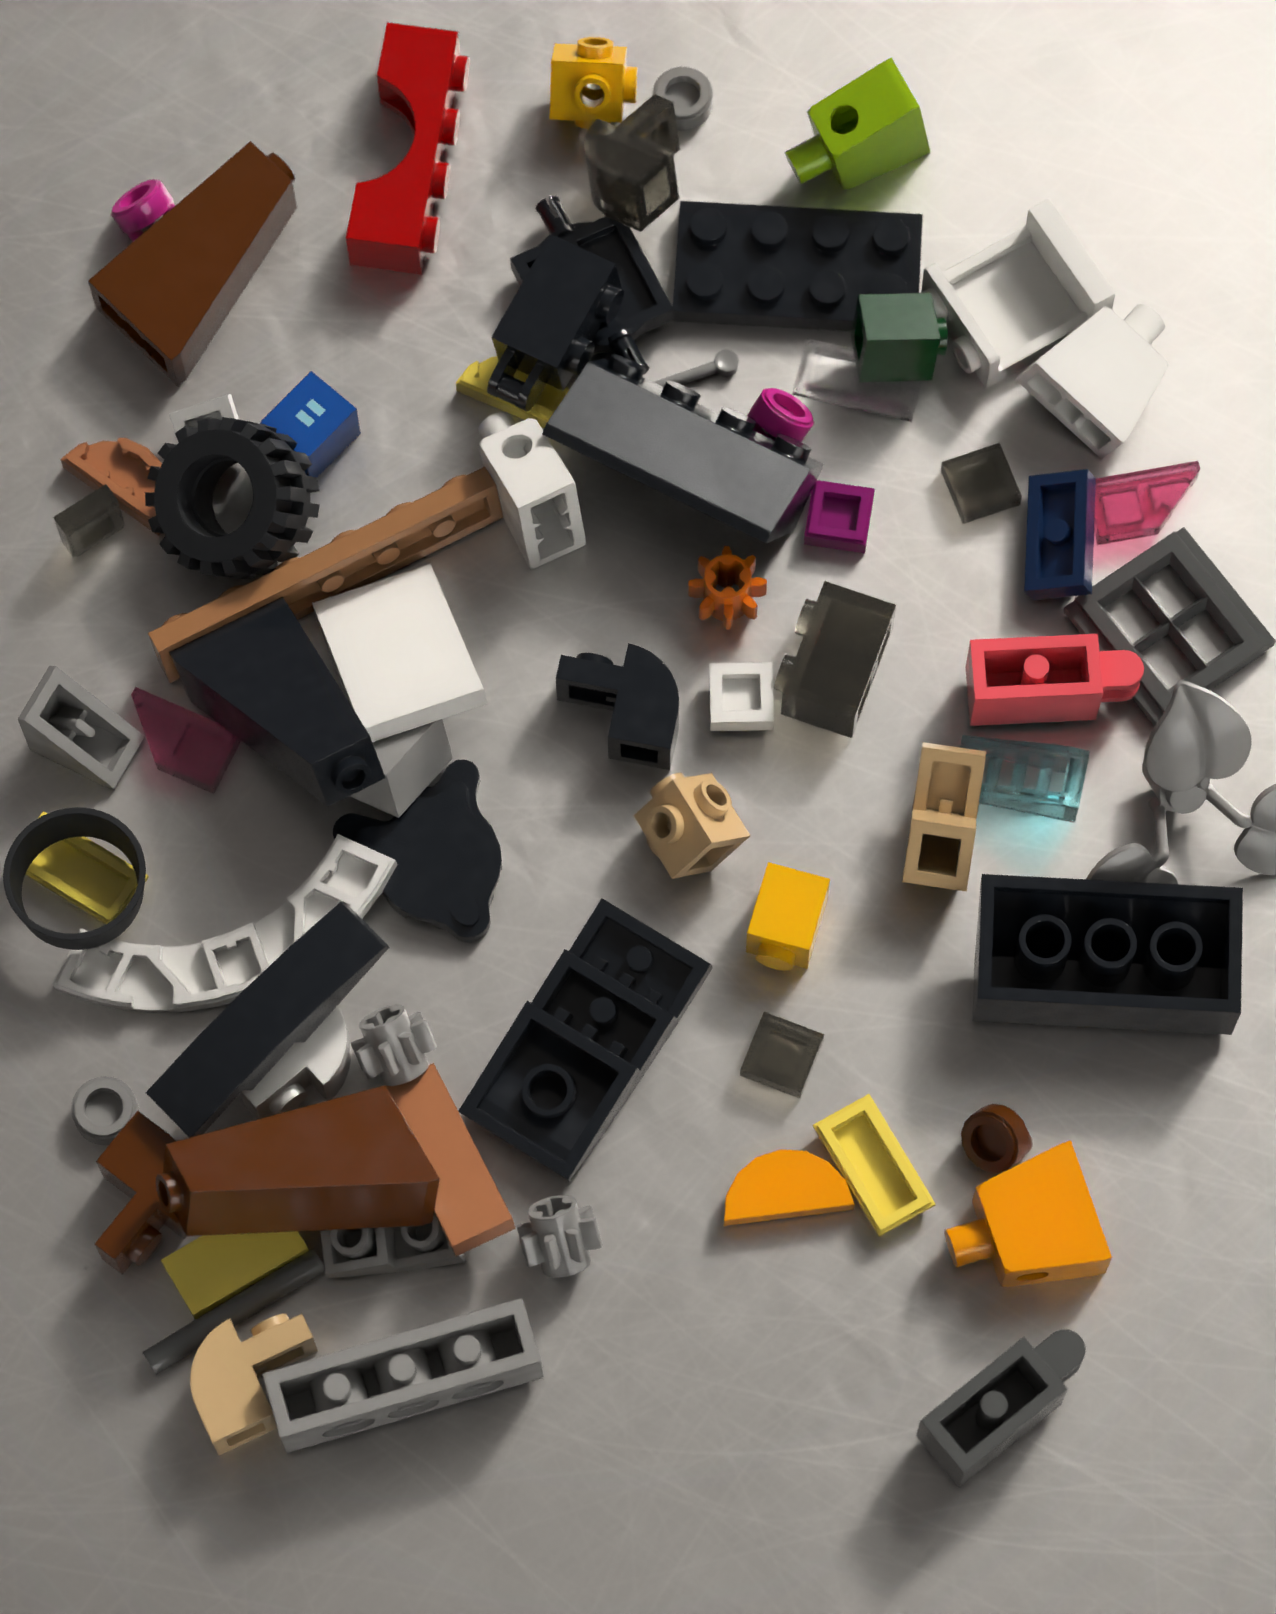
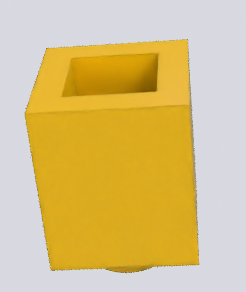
M768 862L747 931L746 952L756 955V961L772 969L789 971L793 969V965L808 969L828 901L830 879Z

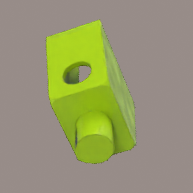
M892 57L811 106L807 113L814 136L785 151L786 158L800 184L831 169L843 190L854 188L931 153L920 106Z

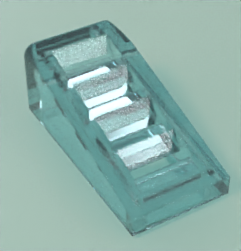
M968 735L962 736L960 748L986 751V758H990L985 784L981 786L979 804L1075 823L1090 750L1056 744ZM1002 761L1015 763L1010 787L997 786ZM1027 766L1040 768L1036 790L1023 788ZM1053 771L1065 773L1062 792L1049 791Z

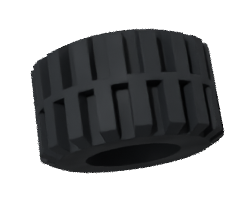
M222 417V420L206 418L197 421L198 428L184 426L177 431L175 435L179 442L178 444L164 443L157 453L164 461L161 467L151 466L147 479L156 482L154 493L145 492V506L155 507L156 516L148 519L151 530L155 533L165 534L159 545L167 554L179 555L177 563L187 569L200 570L201 574L233 578H255L256 574L266 575L274 571L278 566L277 562H284L299 555V552L294 547L295 543H308L313 533V530L306 527L308 517L318 518L320 504L310 502V493L319 491L317 477L306 476L305 470L312 466V463L306 453L293 451L297 442L289 435L276 433L277 428L265 424ZM239 463L250 478L253 489V501L249 515L238 529L228 534L222 529L216 519L213 509V494L222 474L231 466Z

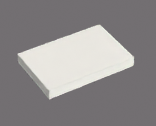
M431 564L312 603L316 619L350 705L369 733L372 742L487 704L483 685Z

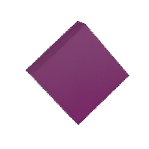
M817 480L811 492L804 545L865 554L875 488Z

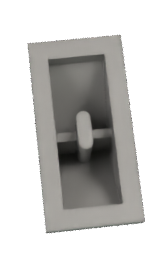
M56 666L48 667L18 717V722L31 751L109 789H115L145 735Z
M443 719L372 742L385 779L350 797L399 818L453 759Z

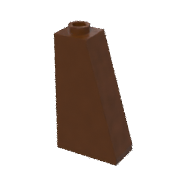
M251 141L88 280L95 308L177 386L188 378L297 209L293 187L295 176L289 166L275 153H270L266 156Z
M383 1085L165 1144L163 1173L156 1176V1189L162 1208L166 1213L174 1212L185 1235L203 1236L421 1226L433 1222L440 1178L387 1087Z

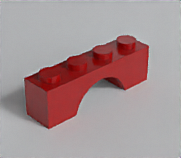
M389 22L386 24L377 71L380 104L398 114L409 125L414 134V139L407 155L394 169L378 178L356 183L346 234L350 265L422 275L425 254H435L437 251L440 217H433L436 198L445 200L447 196L450 163L443 162L445 145L455 146L457 142L460 110L452 109L455 91H466L470 66L469 56L460 55L458 31Z

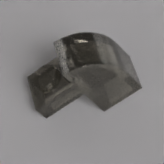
M654 94L632 114L628 115L618 126L597 119L589 127L584 138V152L589 184L595 206L610 219L640 232L679 199L673 155L680 150L673 101Z

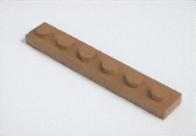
M485 466L468 475L453 477L440 489L414 502L401 503L393 507L385 516L357 530L344 531L333 538L329 544L301 558H290L279 564L274 571L246 585L231 587L224 591L218 599L189 613H180L172 616L161 627L148 633L158 662L168 681L172 683L180 679L170 656V651L283 597L298 620L314 612L312 605L314 602L371 584L502 519L503 513L496 483Z

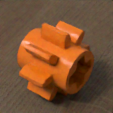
M724 546L722 555L715 557L711 561L703 556L698 558V572L704 579L696 578L688 581V596L704 598L699 606V619L701 621L713 616L723 621L726 630H731L733 620L739 619L743 615L753 620L757 618L758 606L752 597L766 595L767 579L761 577L752 578L756 569V557L754 555L743 560L739 556L732 555L729 546ZM718 584L724 588L721 592L716 590ZM734 584L739 586L737 592L731 588Z

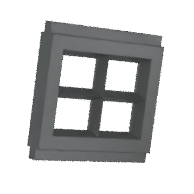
M1185 527L1177 532L1174 531L1093 585L1092 594L1077 596L1073 602L1064 607L1063 611L1081 634H1098L1099 651L1129 650L1141 658L1144 664V672L1139 690L1132 699L1154 727L1166 710L1176 685L1169 689L1141 652L1166 635H1169L1196 669L1195 672L1183 679V681L1196 684L1210 691L1262 656L1276 642ZM1169 564L1198 599L1171 618L1142 583ZM1131 589L1160 623L1158 627L1132 643L1105 609L1106 606ZM1205 609L1234 644L1208 663L1204 661L1178 628Z

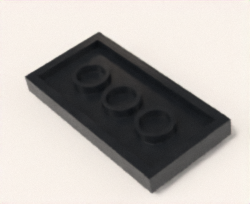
M680 201L673 295L674 320L672 321L852 331L858 294L919 293L923 214Z

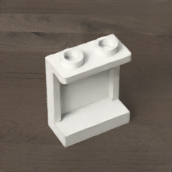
M1049 198L1028 209L1026 225L943 272L936 263L924 268L921 293H932L936 318H945L948 334L953 340L951 342L952 350L959 365L968 374L975 372L985 388L994 385L1038 360L1103 307L1112 309L1116 294Z

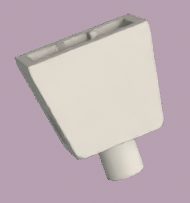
M1137 304L1124 320L1111 308L1103 307L1018 376L1016 381L1102 459L1129 437L1168 369L1167 360L1151 346L1165 329V323L1154 309L1144 304Z
M497 412L484 419L478 428V433L482 438L478 444L482 465L486 467L496 483L503 518L530 570L587 545L575 481L548 437L542 435L543 429L538 421L527 418L519 423H515L513 417L508 412Z

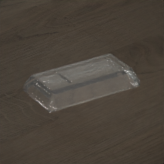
M807 338L792 395L912 422L922 381L859 382L853 348Z

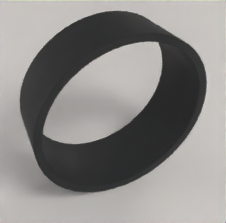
M79 807L65 808L39 817L17 836L5 859L3 884L10 906L34 935L55 947L83 950L95 948L112 941L131 925L139 912L144 895L146 864L140 843L124 823L112 815L99 810ZM72 837H93L114 845L131 862L137 878V888L128 906L108 924L83 933L55 932L34 923L27 916L22 901V884L26 871L32 861L45 848L58 841Z

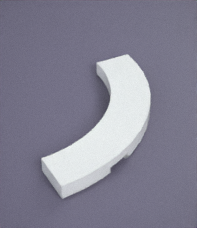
M337 834L327 854L309 878L287 898V902L256 923L251 922L229 933L202 940V943L184 946L162 947L161 945L127 943L113 939L95 948L70 950L53 987L57 991L86 1002L121 1010L151 1013L186 1012L231 1003L282 953L340 902H346L363 919L381 895L398 864L395 859ZM80 929L79 933L88 932V931H87V930H84V929Z

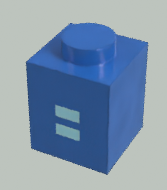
M312 371L260 421V424L277 428L276 433L289 435L297 442L293 451L307 454L312 466L305 470V474L311 477H318L361 434L357 408Z

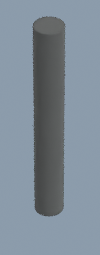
M314 1248L142 1353L157 1375L196 1351L207 1335L222 1322L231 1319L233 1326H237L325 1272L324 1264Z

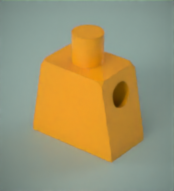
M1071 1140L1061 1143L978 1185L975 1188L972 1199L977 1220L944 1230L947 1247L956 1268L991 1258L998 1281L1002 1287L1097 1276L1106 1273L1112 1259Z

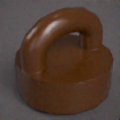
M990 1104L982 1107L964 1122L961 1131L962 1146L967 1157L975 1166L986 1172L1000 1173L1010 1169L1033 1146L1032 1137L1022 1118L1005 1105Z

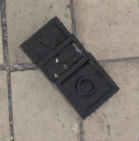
M602 898L570 950L564 949L533 1001L525 1003L458 1112L570 1181L671 1035L711 972L712 965Z

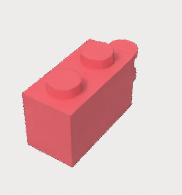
M1098 634L970 640L965 666L970 726L1096 720L1101 702L1127 701L1137 694L1144 672V664L1136 653L1129 650L1099 651Z

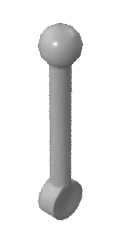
M722 350L717 353L713 362L654 381V383L662 387L665 386L666 381H673L683 385L716 373L723 377H730L736 373L739 359L733 351Z

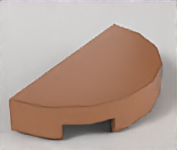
M118 438L117 441H101L91 445L85 442L77 445L60 459L64 469L151 530L148 519L156 516L155 507L145 506V492L154 493L156 481L147 479L151 466L161 467L162 463L147 447L127 438Z

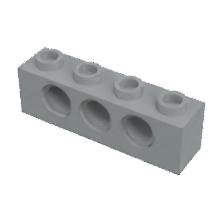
M523 1298L266 1372L263 1373L280 1439L286 1453L538 1380L543 1378V1372Z

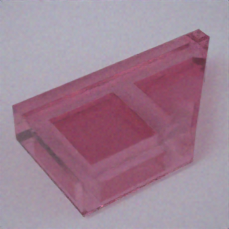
M1193 461L1096 478L1094 533L1097 545L1158 535L1189 487H1192L1197 480L1200 472L1199 462Z
M135 687L131 696L157 769L214 794L241 740L218 722Z

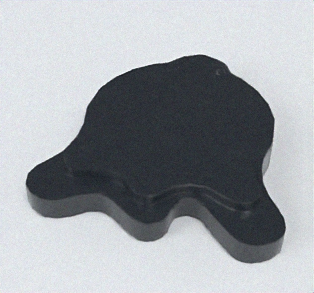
M456 760L447 766L440 780L434 786L426 787L399 818L394 816L391 820L383 822L370 817L348 813L341 816L334 824L333 839L335 840L337 834L395 859L398 865L382 891L390 906L406 919L408 915L420 921L431 922L434 927L447 930L458 940L471 942L483 937L490 928L489 908L502 870L500 844L495 832L488 821L482 816L477 806L476 797L480 784L478 768L471 761Z

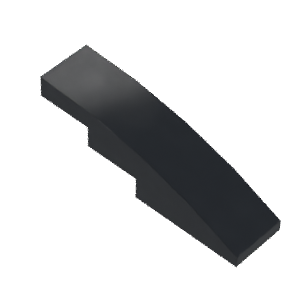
M340 902L244 989L147 1090L146 1094L189 1138L204 1134L243 1090H253L295 1042L304 1043L390 946L346 902Z

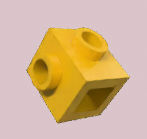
M602 37L581 38L577 41V44L555 43L551 58L549 119L575 121L576 126L591 130L606 129L611 126V122L622 123L625 103L636 104L638 67L626 66L627 47L614 46L612 40Z

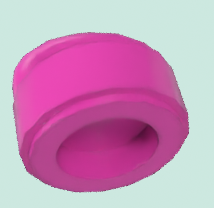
M152 179L138 184L122 195L113 205L111 216L122 232L127 234L130 240L134 242L144 233L142 231L143 228L152 224L162 215L164 216L175 204L173 203V197L160 180Z
M776 388L763 389L747 415L756 422L753 430L770 439L772 438L763 429L775 438L777 434H783L802 442L814 424L812 413L806 405L790 393Z

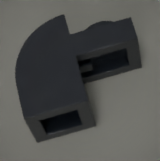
M629 643L623 666L614 665L613 661L609 658L595 653H580L577 657L561 655L556 674L557 700L613 711L608 733V758L670 770L679 731V693L675 679L664 662L652 652Z

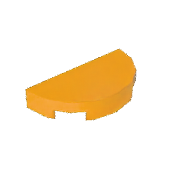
M780 1149L756 1157L737 1173L726 1195L724 1226L854 1210L855 1204L846 1180L830 1162L807 1151Z

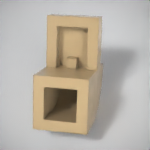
M922 742L902 882L967 892L986 751Z
M287 1314L270 1317L251 1329L253 1337L242 1342L231 1319H228L214 1328L199 1346L191 1368V1393L195 1406L218 1455L277 1428L273 1411L258 1379L263 1377V1373L284 1368L318 1352L303 1314L291 1319L288 1318Z

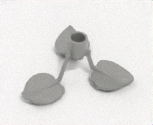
M1183 680L1177 681L1170 702L1153 728L1146 743L1142 764L1143 775L1156 794L1148 802L1154 817L1155 853L1151 856L1144 846L1137 843L1118 847L1104 856L1087 876V880L1178 884V880L1173 872L1162 867L1169 857L1165 812L1169 810L1181 814L1191 813L1200 808L1205 800L1212 803L1235 825L1245 828L1234 845L1237 859L1246 868L1256 873L1276 875V784L1268 787L1258 795L1252 804L1250 816L1240 813L1217 793L1210 783V779L1227 778L1237 773L1244 766L1252 745L1251 734L1247 724L1227 701L1196 684Z

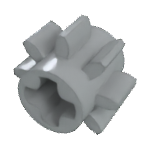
M402 1005L384 1007L366 1016L359 1024L364 1038L351 1042L360 1067L365 1072L367 1079L374 1078L380 1074L383 1083L387 1086L404 1084L423 1074L429 1066L424 1053L437 1048L426 1020H423L421 1013L416 1012L408 1017Z
M551 1196L534 1203L528 1210L530 1223L517 1225L527 1266L532 1267L541 1263L543 1273L549 1277H567L583 1271L591 1262L588 1250L602 1248L596 1218H594L592 1207L586 1206L578 1209L576 1199L571 1196Z

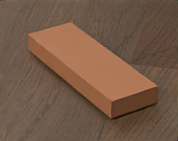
M434 1063L429 1065L423 1074L409 1082L396 1086L385 1085L440 1178L434 1214L455 1256L516 1229L513 1218Z

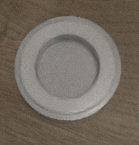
M675 67L659 76L653 87V110L660 122L672 129L690 130L703 124L709 117L713 105V90L710 81L703 73L690 67Z
M104 1076L84 1083L76 1092L71 1105L72 1118L80 1134L88 1141L98 1145H110L134 1114L139 1111L138 1103L129 1086L117 1078Z

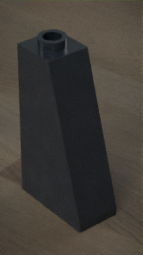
M283 597L169 652L185 692L193 704L327 807L385 779L369 733Z

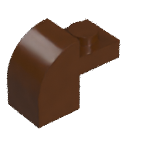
M139 1111L134 1114L96 1160L103 1177L131 1198L94 1244L102 1260L122 1275L133 1262L139 1266L152 1255L162 1239L163 1234L159 1230L164 1224L183 1239L186 1238L174 1212L166 1213L162 1208L156 1189V1176L163 1173L165 1144L176 1142V1140Z

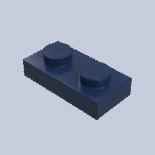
M1088 469L1029 476L1024 592L1032 600L1092 594L1096 478Z

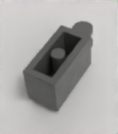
M1063 1329L1054 1332L1037 1347L1033 1348L1026 1338L1023 1337L920 1420L916 1437L958 1487H961L1062 1404L1068 1390L1064 1383L1079 1370L1085 1356L1086 1348L1083 1339L1076 1332Z

